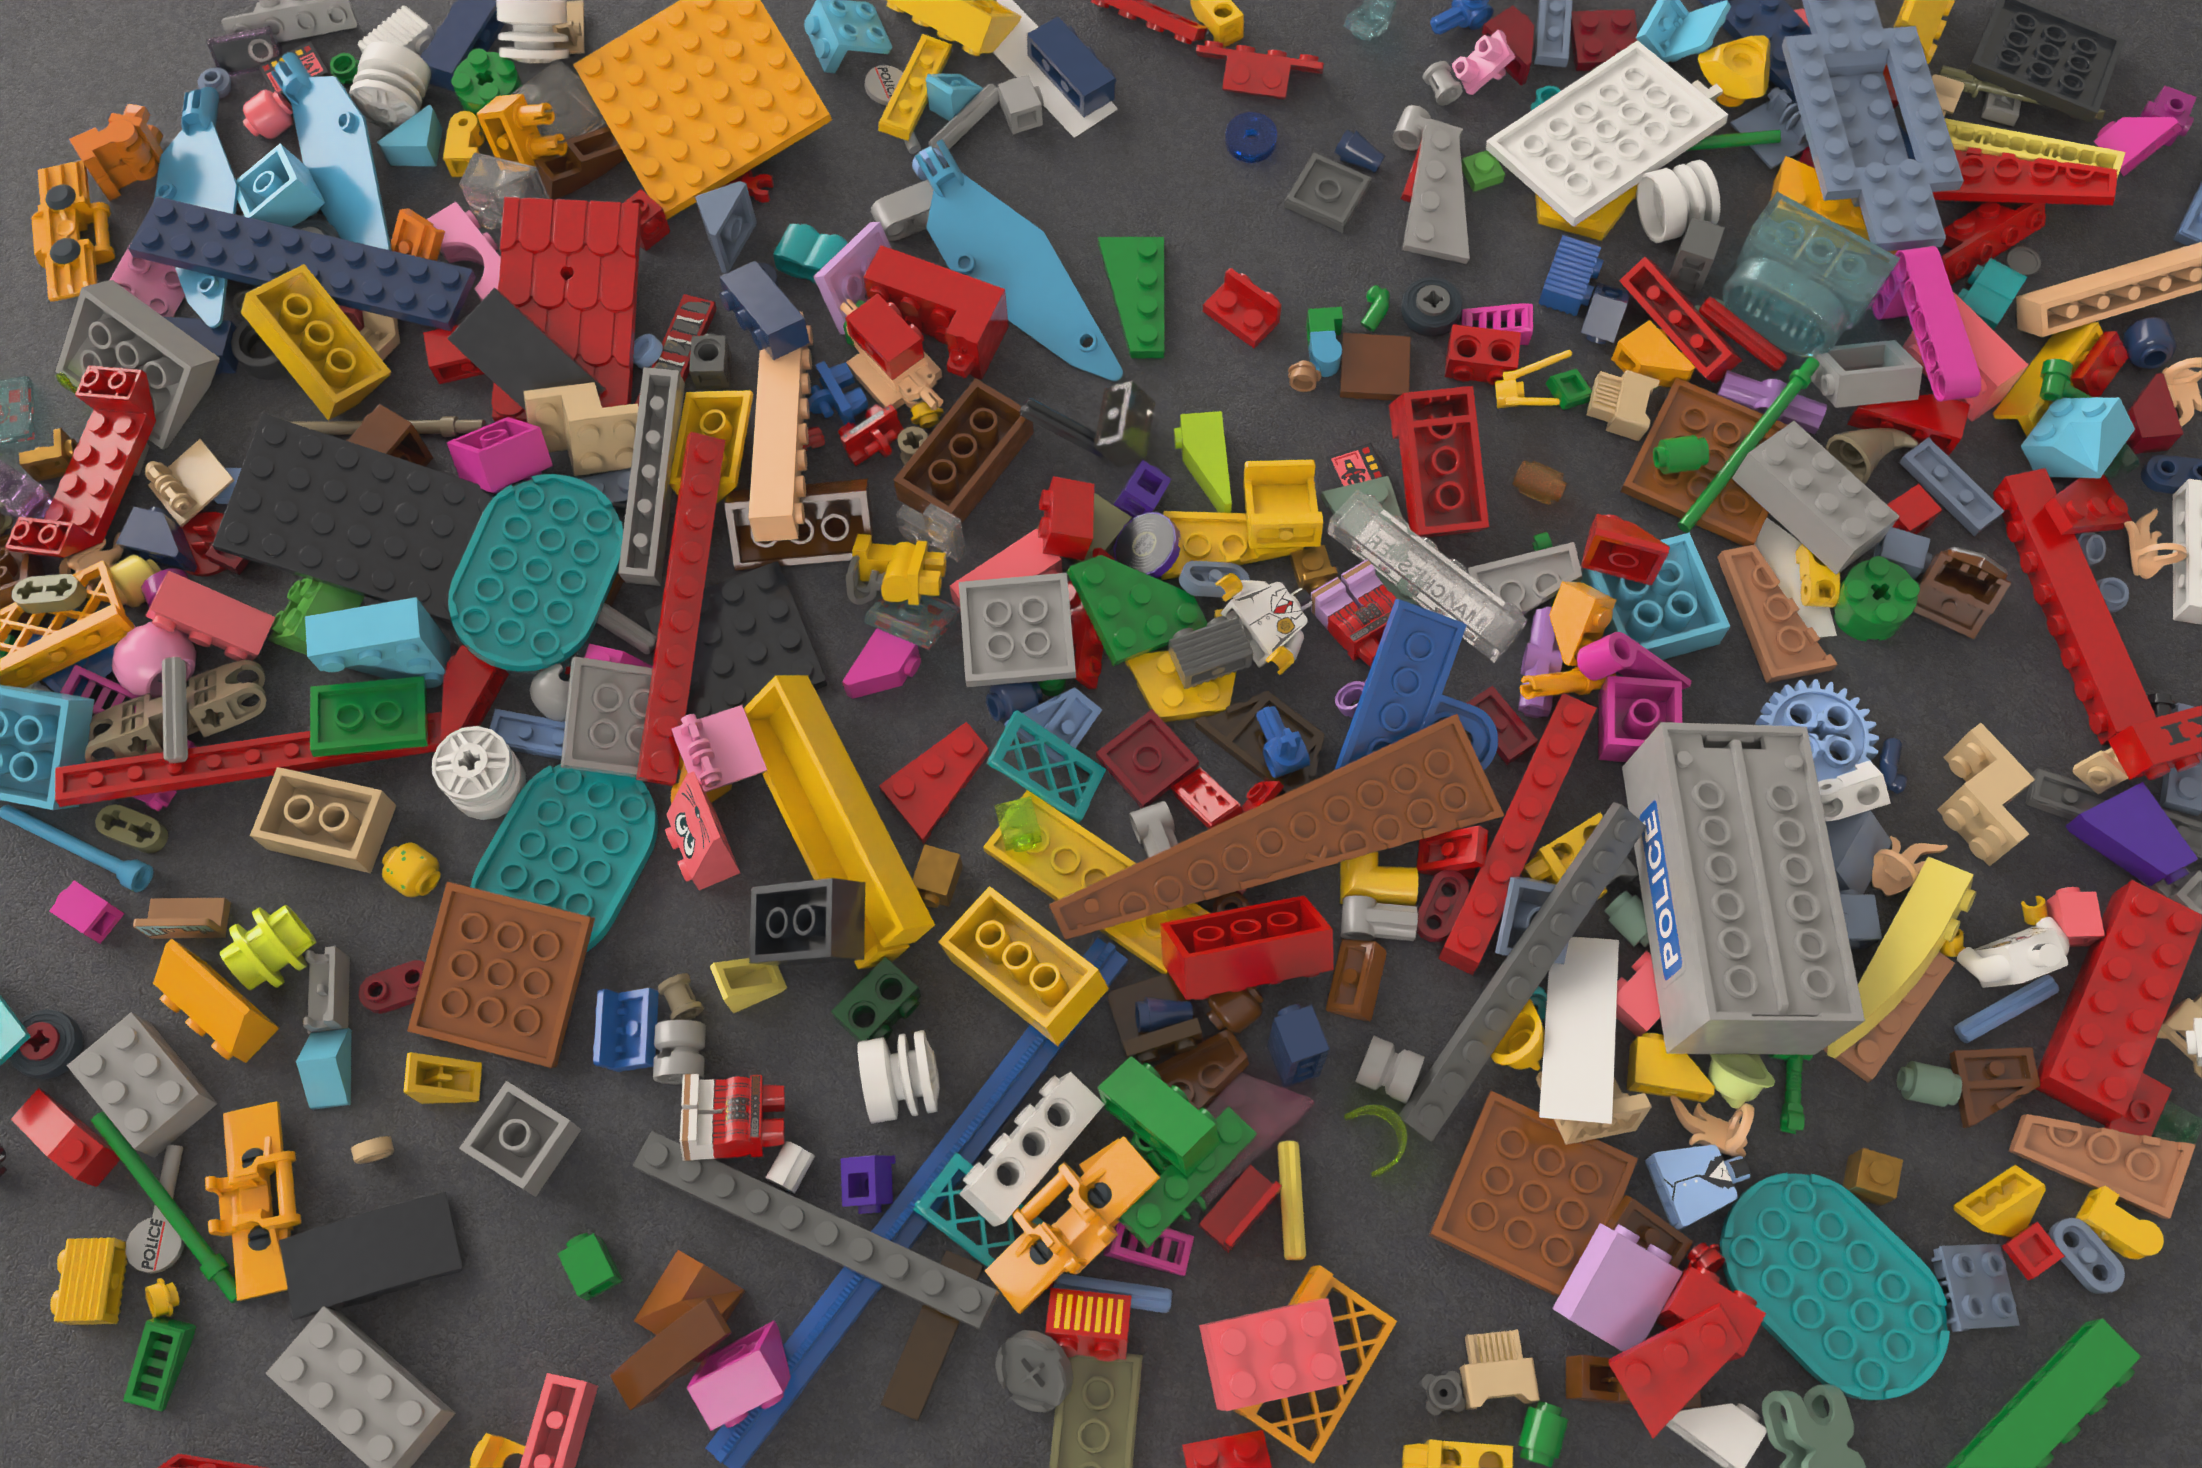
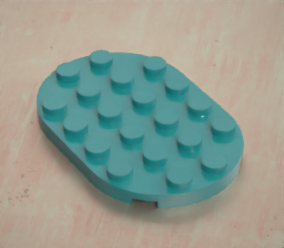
M559 474L532 476V480L520 483L514 487L511 484L490 501L454 574L448 598L450 617L455 632L460 641L473 655L497 668L527 672L546 669L561 663L584 645L595 627L619 570L623 526L618 514L612 507V502L593 485L578 478Z
M561 764L555 767L550 765L544 768L528 781L516 797L474 872L471 887L595 917L587 948L588 952L603 939L612 927L654 849L658 833V815L650 792L643 781L636 780V777L561 768Z
M1782 1173L1759 1181L1742 1193L1733 1203L1724 1220L1720 1237V1254L1725 1258L1722 1267L1726 1280L1732 1292L1739 1290L1757 1301L1756 1307L1766 1313L1761 1325L1816 1380L1822 1384L1838 1387L1847 1397L1870 1401L1891 1399L1914 1391L1931 1378L1941 1364L1949 1342L1950 1331H1947L1945 1311L1947 1302L1944 1293L1929 1267L1854 1194L1840 1184L1819 1175Z

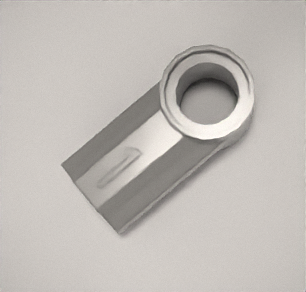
M1412 105L1404 109L1393 134V141L1396 145L1404 150L1411 151L1418 149L1426 123L1459 130V141L1463 129L1431 119L1430 114L1424 108Z
M1165 801L1129 813L1139 844L1144 845L1148 857L1178 844L1174 834L1175 825Z
M1354 895L1343 898L1342 938L1371 941L1375 938L1415 940L1418 923L1417 907L1377 903L1374 898Z

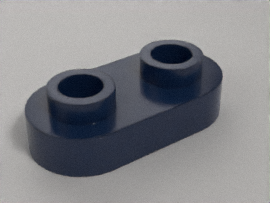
M2156 455L2142 468L2141 479L2153 491L2174 494L2188 479L2202 481V459Z

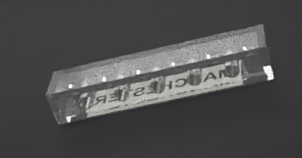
M1357 489L1330 518L1327 532L1330 536L1361 560L1365 561L1368 559L1376 569L1375 571L1423 608L1466 623L1467 626L1462 638L1494 663L1522 633L1528 619L1523 616L1522 611L1516 605L1504 602L1495 595L1490 585L1481 580L1477 581L1466 573L1465 567L1455 559H1448L1438 551L1437 546L1426 537L1421 538L1410 530V526L1404 519L1399 516H1392L1384 510L1381 503L1374 496L1365 495Z

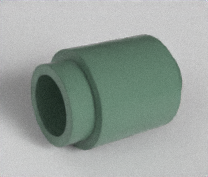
M1625 891L1605 909V912L1610 916L1608 921L1633 947L1639 943L1647 947L1649 945L1643 901L1637 895L1632 897L1628 891Z
M1910 1061L1906 1067H1902L1898 1072L1897 1088L1901 1090L1904 1099L1945 1107L1947 1104L1955 1105L1958 1102L1962 1091V1079L1960 1075L1953 1074L1951 1069Z

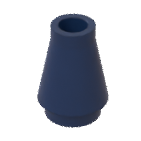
M1348 129L1334 152L1340 156L1341 161L1369 169L1376 173L1385 158V155L1380 153L1358 131L1353 133Z
M1145 997L1144 1001H1137L1135 1003V1020L1139 1033L1147 1032L1148 1034L1193 1019L1190 1001L1181 1002Z

